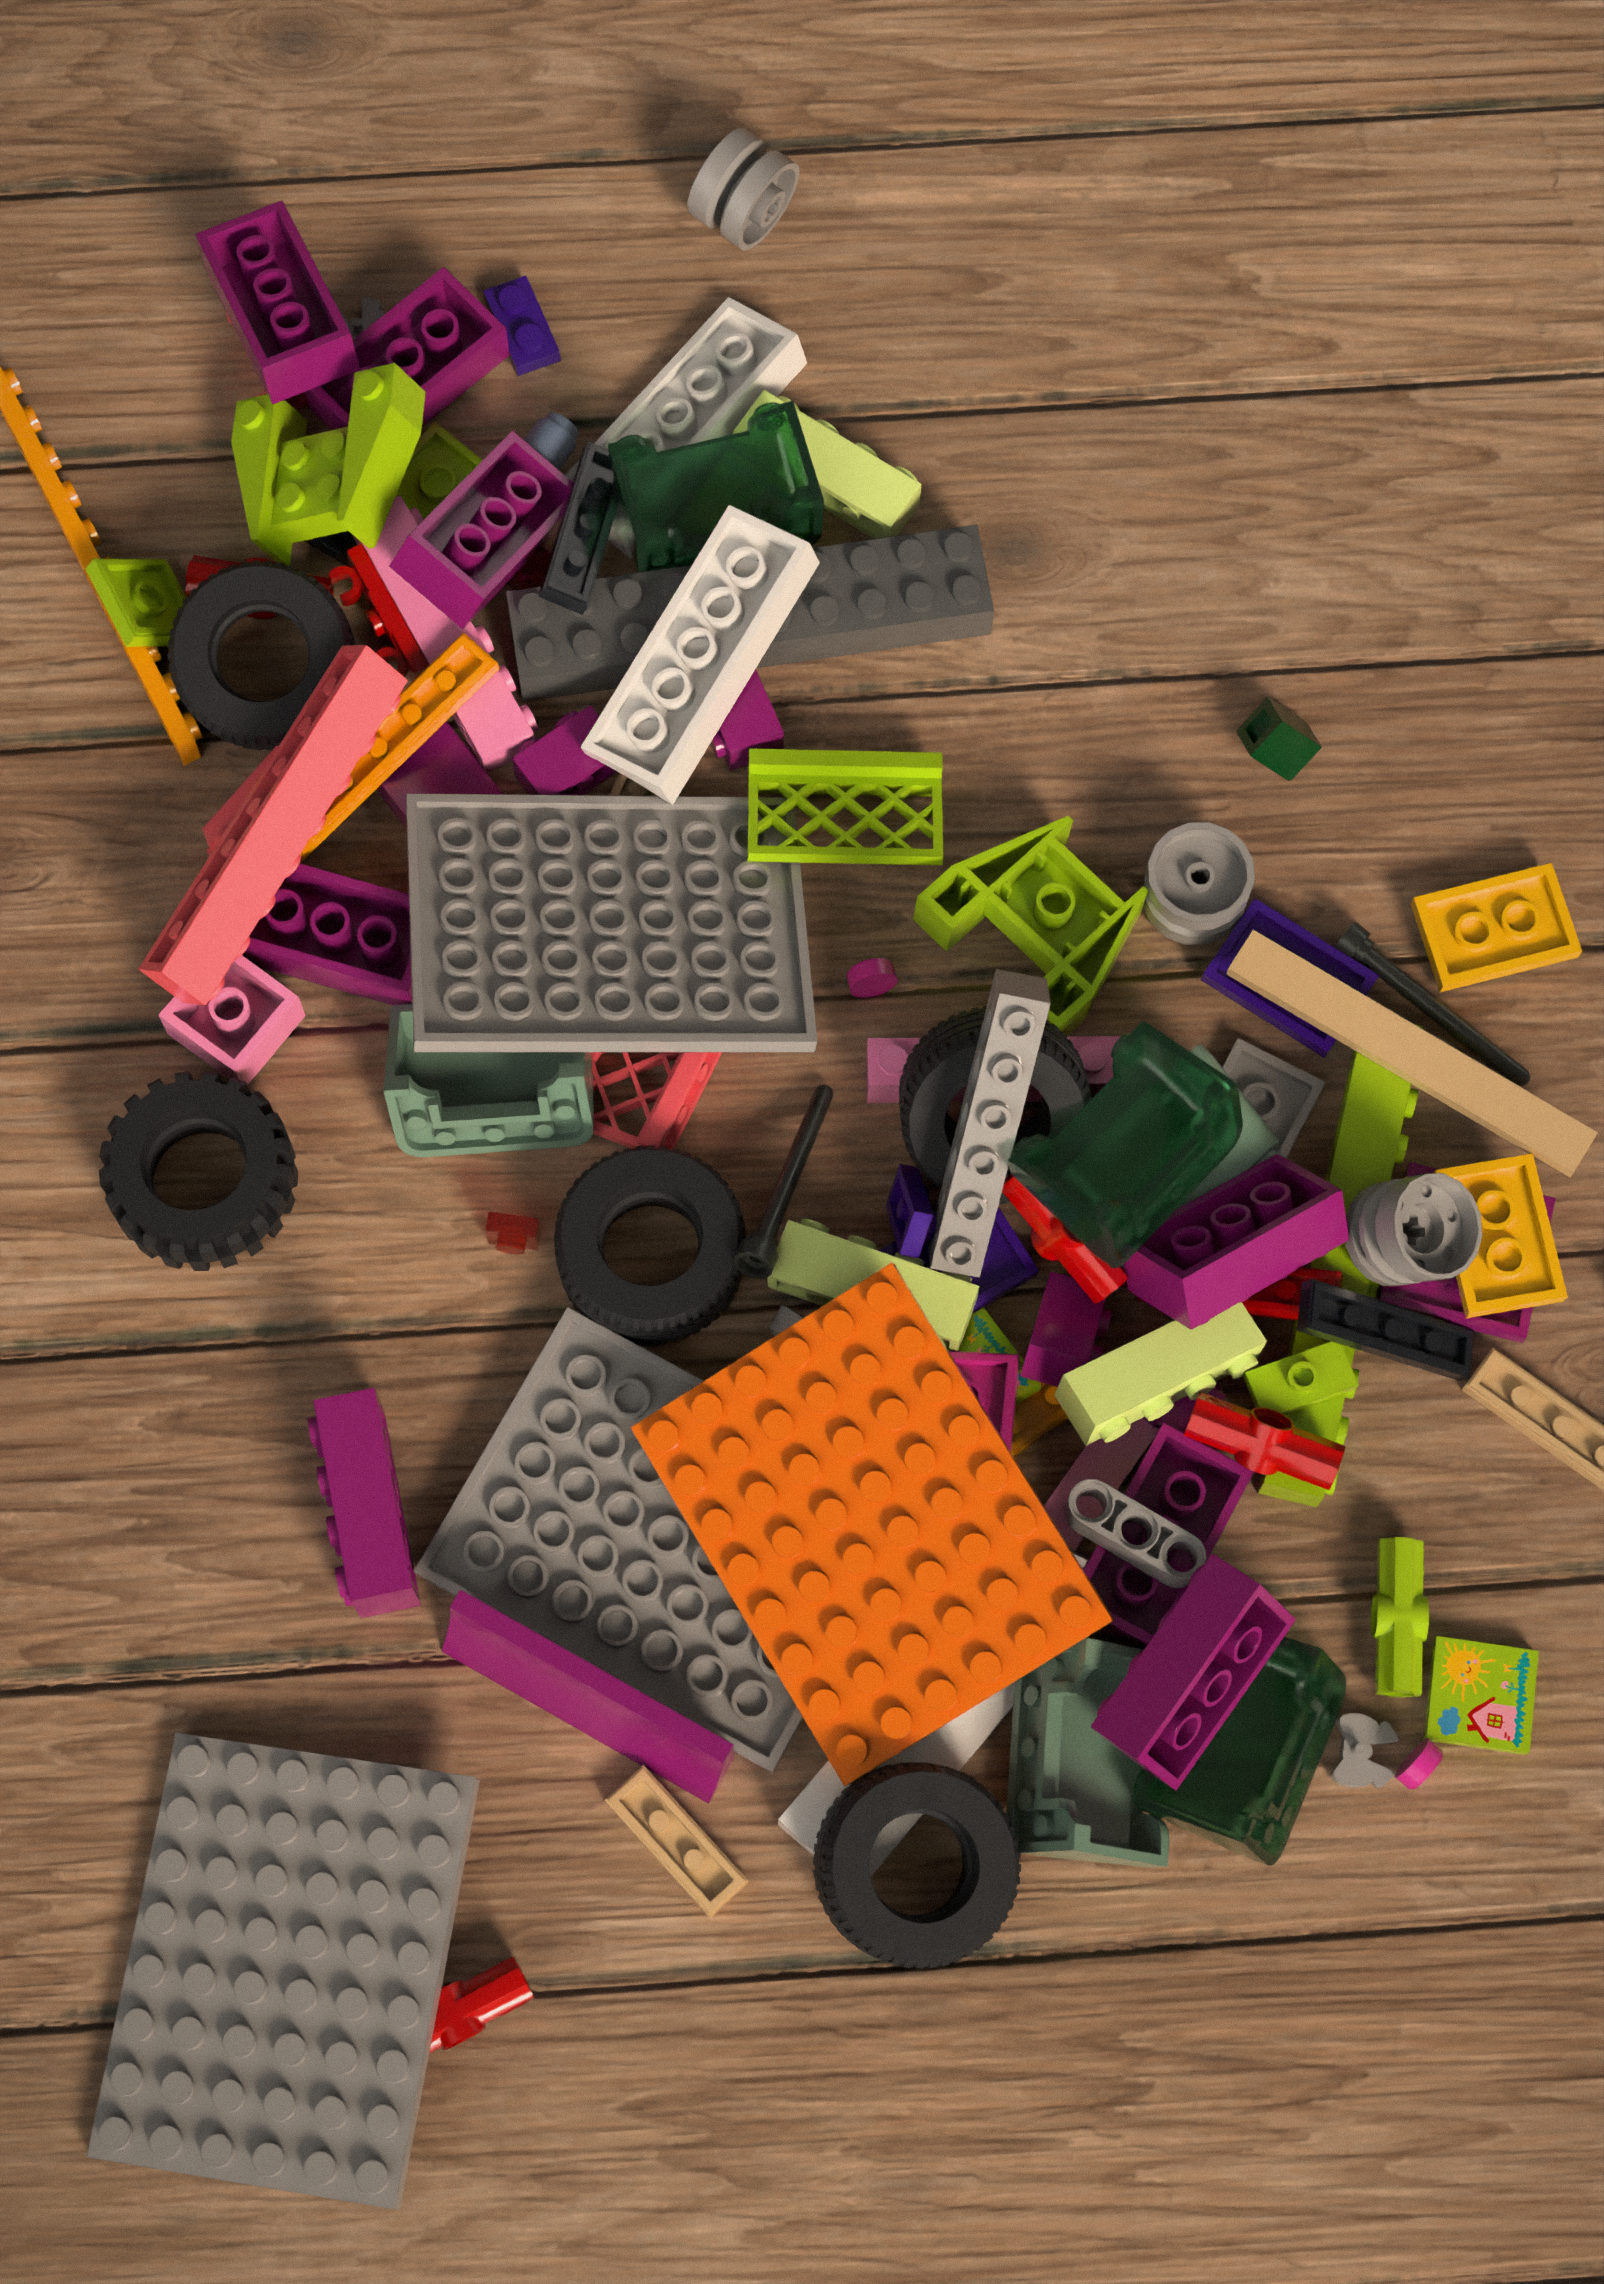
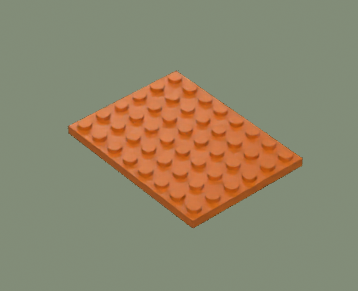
M894 1263L888 1264L630 1427L844 1787L1114 1621Z

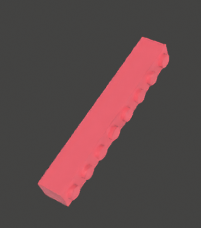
M367 645L341 646L138 970L182 1003L206 1006L208 1001L214 999L220 993L225 983L224 976L233 961L239 958L250 944L249 935L259 919L266 916L273 908L276 901L275 894L284 879L290 876L299 866L301 861L300 853L309 839L316 835L324 826L326 821L325 813L335 797L342 794L350 784V773L360 757L367 754L376 741L375 733L385 717L392 714L398 707L401 700L399 694L408 680Z

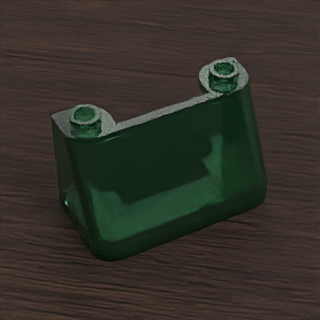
M793 401L782 404L770 402L759 406L748 419L747 431L657 452L654 442L640 435H628L615 443L608 444L609 460L637 573L692 565L729 505L809 542L811 546L821 539L824 498Z
M1142 1021L1131 1033H1125L1117 1040L1111 1052L1114 1077L1052 1141L1043 1134H1036L1030 1138L1024 1137L1015 1145L1008 1159L1013 1177L1084 1246L1111 1268L1122 1266L1134 1255L1231 1152L1243 1130L1238 1084L1145 1021Z
M1284 1636L1178 1789L1175 1791L1150 1772L1142 1769L1134 1784L1135 1797L1132 1803L1143 1812L1157 1816L1170 1824L1249 1859L1272 1866L1281 1857L1342 1707L1347 1687L1344 1673L1322 1648Z

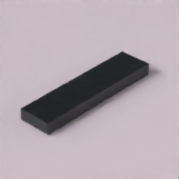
M589 441L587 442L580 457L538 597L578 614H584L595 585L631 463L630 459Z
M1315 1279L1302 1282L1297 1331L1458 1381L1470 1378L1473 1329Z

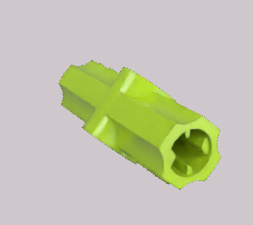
M1380 1538L1377 1541V1593H1374L1372 1598L1370 1627L1371 1636L1373 1639H1376L1375 1694L1386 1697L1405 1698L1422 1695L1423 1642L1426 1641L1428 1634L1429 1602L1427 1596H1423L1424 1541L1414 1538Z

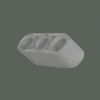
M1085 1479L1077 1483L1071 1490L1064 1508L1065 1519L1068 1525L1080 1535L1161 1583L1173 1588H1184L1188 1586L1195 1570L1205 1564L1206 1550L1198 1538L1108 1484L1096 1479ZM1083 1496L1094 1497L1101 1503L1103 1514L1096 1518H1087L1079 1513L1076 1501ZM1135 1522L1140 1524L1148 1534V1541L1142 1545L1128 1543L1122 1535L1121 1527L1127 1523ZM1173 1549L1186 1551L1193 1560V1569L1187 1572L1174 1570L1167 1561V1553Z

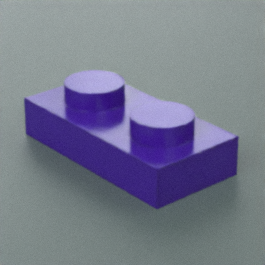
M526 275L483 291L484 300L489 311L506 327L509 357L517 376L561 361L558 346Z
M899 1164L885 1207L899 1255L919 1259L924 1241H931L933 1238L937 1215L931 1209L929 1189L924 1187L919 1169L915 1166Z

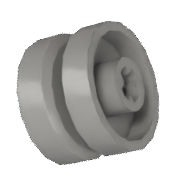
M744 127L735 129L728 134L711 152L692 185L687 206L688 213L710 229L720 226L721 236L742 251L753 249L764 240L787 209L796 190L800 167L778 150L766 153L767 144Z
M1190 822L1169 830L1155 844L1141 886L1149 890L1143 909L1151 925L1166 938L1184 945H1208L1225 938L1241 919L1255 882L1254 861L1245 843L1229 829L1210 822Z

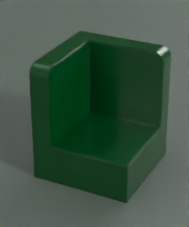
M1268 696L1236 730L1252 758L1288 781L1292 780L1322 748L1307 722Z

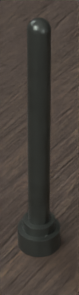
M1354 922L1334 946L1337 950L1378 974L1379 978L1506 1079L1520 1087L1528 1084L1530 1073L1526 1068L1373 947L1376 943L1369 938L1371 933L1359 923Z
M819 1085L815 1089L755 1233L750 1234L748 1238L740 1242L733 1259L734 1266L738 1271L750 1278H768L774 1269L778 1259L777 1246L774 1239L833 1099V1090L828 1085Z

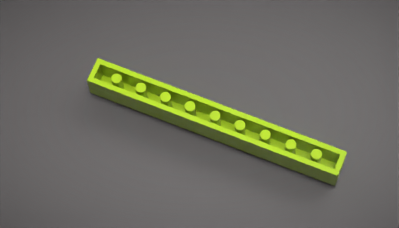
M1415 1024L1416 1026L1423 1029V1026ZM1353 1050L1325 1178L1329 1183L1342 1189L1346 1216L1349 1205L1361 1190L1374 1183L1390 1181L1394 1163L1402 1165L1409 1136L1401 1134L1404 1117L1412 1118L1418 1097V1090L1410 1088L1411 1083ZM1346 1243L1332 1249L1325 1256L1311 1261L1306 1266V1268L1341 1271L1343 1275V1289L1371 1298L1376 1296L1378 1284L1367 1279L1356 1268L1346 1248ZM1295 1320L1287 1357L1330 1341L1297 1331L1298 1320ZM1342 1345L1352 1367L1354 1353L1357 1349ZM1352 1368L1358 1382L1359 1370ZM1356 1389L1286 1414V1416L1294 1422L1296 1428L1344 1445L1349 1418L1341 1416L1345 1398L1353 1399ZM1339 1470L1330 1490L1279 1471L1272 1475L1261 1474L1257 1493L1317 1508L1325 1494L1333 1495Z

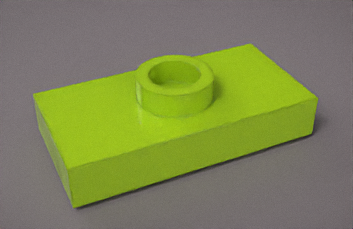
M1331 1341L1247 1371L1243 1375L1255 1407L1273 1409L1284 1415L1355 1390L1359 1386L1343 1346Z

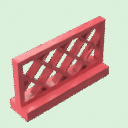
M592 1052V1073L595 1078L593 1080V1091L599 1089L606 1108L594 1114L593 1134L631 1149H636L635 1147L637 1146L648 1148V1145H653L655 1148L667 1146V1149L671 1150L676 1147L722 1052H659L660 1054L633 1064L629 1053L622 1052L627 1067L600 1077L596 1064L601 1054L606 1052ZM675 1059H676V1061H675V1063H674V1065H673V1067H672V1069H671V1066H670L669 1061H672V1060H675ZM664 1064L668 1077L663 1087L644 1094L637 1074ZM631 1077L638 1097L611 1107L604 1087ZM655 1102L650 1111L648 1104ZM643 1107L647 1119L638 1137L621 1131L615 1117ZM610 1119L612 1127L601 1122Z

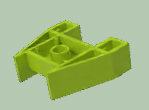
M395 363L354 372L348 427L306 436L307 419L285 400L272 405L268 395L265 394L236 401L231 444L251 541L275 561L283 563L284 566L290 565L292 543L349 531L369 549L375 548L421 435L426 392Z
M1070 816L1063 817L952 865L917 896L913 920L946 952L987 917L1046 973L1043 978L1047 979L1051 1002L1047 1020H1049V1024H1054L1058 1027L1059 1031H1062L1067 1036L1086 1019L1141 914L1149 891L1143 886L1124 902L1065 847L1073 824V819Z

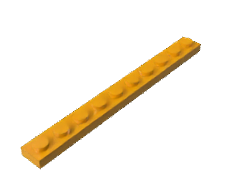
M0 366V412L185 766L201 758L195 742L203 738L193 715L190 712L182 715L175 701L181 698L177 694L171 673L168 672L161 676L155 662L162 659L157 646L126 647L85 570L94 558H100L95 546L102 544L90 518L80 520L75 508L82 506L70 480L60 482L55 471L62 468L51 443L47 442L41 445L35 434L42 431V427L30 404L21 407L16 396L22 394L23 391L12 368L9 367L2 370Z

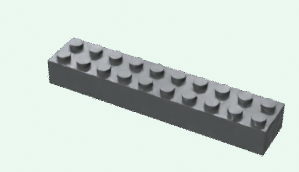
M978 524L813 548L820 564L756 668L991 635L994 607ZM692 565L598 578L595 581L589 605L583 615L538 597L541 587L507 591L506 595L522 701L616 689Z

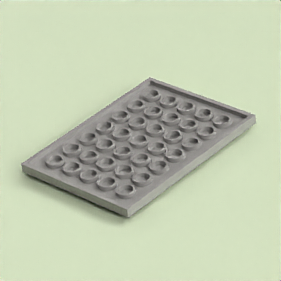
M406 794L414 1052H815L817 1032L800 863L748 862V797L678 796L672 805L659 796ZM758 797L772 811L787 800V798ZM794 808L782 819L797 831ZM758 814V822H759L760 820L763 819V817H761V816ZM771 826L758 836V845L779 846L788 838Z
M567 1307L420 1559L414 1573L454 1596L457 1595L459 1590L466 1592L734 1744L735 1753L774 1773L804 1718L630 1428L702 1383L703 1380Z
M176 1733L87 2157L400 2210L480 1780L473 1776Z

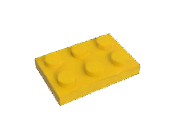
M1552 863L1413 897L1410 904L1439 992L1578 958L1582 952Z
M1533 1153L1435 1170L1434 1173H1443L1460 1181L1473 1195L1481 1214L1482 1239L1478 1254L1467 1270L1456 1275L1465 1318L1564 1302L1568 1296Z

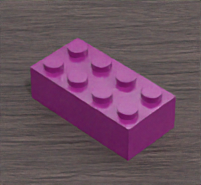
M283 200L195 234L206 272L272 405L360 370L351 333Z
M442 267L353 339L360 370L356 372L395 363L426 392L422 427L510 356L506 327L445 267ZM354 372L305 392L309 409L330 430L348 427Z
M512 430L408 535L389 567L460 628L464 629L559 529L573 482Z
M299 864L297 869L282 882L275 894L276 901L273 908L266 916L259 919L249 935L250 944L242 955L263 969L390 1005L412 1004L409 894Z
M1276 1154L1119 1242L1125 1274L1128 1277V1291L1192 1330L1199 1325L1207 1323L1211 1318L1237 1303L1247 1300L1250 1296L1274 1282L1286 1278L1290 1273L1325 1256L1332 1249L1348 1241L1349 1234L1342 1189Z
M375 1388L313 1400L316 1416L307 1417L313 1448L316 1447L318 1457L324 1458L325 1465L316 1467L321 1495L326 1498L327 1506L333 1507L334 1515L326 1517V1526L331 1547H335L337 1557L342 1556L343 1565L335 1567L340 1597H344L346 1607L354 1606L360 1618L421 1606L385 1411Z
M1162 1423L1125 1495L1198 1538L1206 1550L1207 1562L1254 1472L1212 1448L1183 1436L1184 1433ZM1135 1522L1127 1523L1121 1527L1122 1535L1128 1543L1142 1545L1148 1541V1534L1140 1524ZM1099 1545L1095 1548L1084 1569V1572L1114 1621L1098 1631L1128 1647L1141 1650L1147 1647L1158 1631V1625L1163 1615L1176 1606L1188 1589V1586L1184 1588L1167 1586ZM1173 1549L1167 1553V1561L1174 1570L1187 1572L1193 1569V1560L1186 1551Z
M1212 1553L1207 1562L1197 1568L1192 1574L1188 1583V1589L1176 1606L1163 1615L1158 1625V1631L1144 1651L1139 1652L1132 1659L1127 1675L1116 1691L1101 1703L1097 1711V1718L1090 1727L1132 1761L1176 1791L1296 1621V1618L1261 1584Z

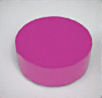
M872 958L861 961L852 966L846 974L851 994L861 998L883 994L891 990L898 982L893 963L885 958Z
M1429 1738L1425 1739L1403 1761L1395 1773V1778L1409 1790L1417 1788L1438 1766L1443 1758V1750Z

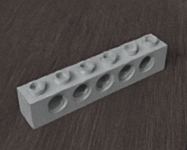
M996 969L935 1210L937 1215L936 1229L931 1241H928L930 1269L980 1278L1051 1004L1046 978Z

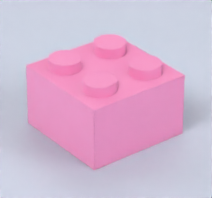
M241 955L233 961L224 976L225 983L220 993L214 999L208 1001L206 1006L182 1003L176 997H173L161 1011L159 1017L169 1036L227 1079L235 1077L248 1085L303 1020L305 1013L296 994Z

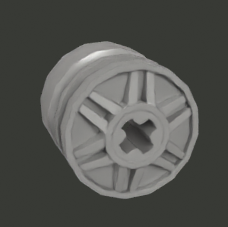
M1443 1173L1421 1174L1404 1179L1374 1183L1358 1193L1349 1205L1346 1216L1349 1240L1345 1243L1353 1264L1367 1279L1382 1286H1401L1422 1281L1453 1278L1467 1270L1478 1254L1482 1239L1481 1214L1473 1195L1460 1181Z

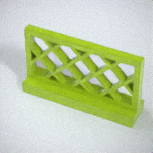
M749 749L748 862L943 865L942 752ZM758 793L782 794L787 800L772 811L758 799ZM812 794L830 795L836 801L821 812L807 801L806 798ZM860 795L879 796L884 802L869 813L855 799ZM908 796L931 797V804L918 814L904 803L903 800ZM796 806L812 819L798 831L782 819ZM843 808L849 810L860 820L846 832L830 820ZM892 809L909 821L895 833L879 821L880 818ZM758 814H759L761 817H763V819L760 820L759 822H758ZM931 817H932V825L927 821V820H929ZM771 826L788 838L779 846L758 845V836ZM819 827H822L836 840L827 847L814 846L806 838ZM870 828L885 841L876 848L863 847L854 839ZM918 828L932 840V849L912 848L903 840Z

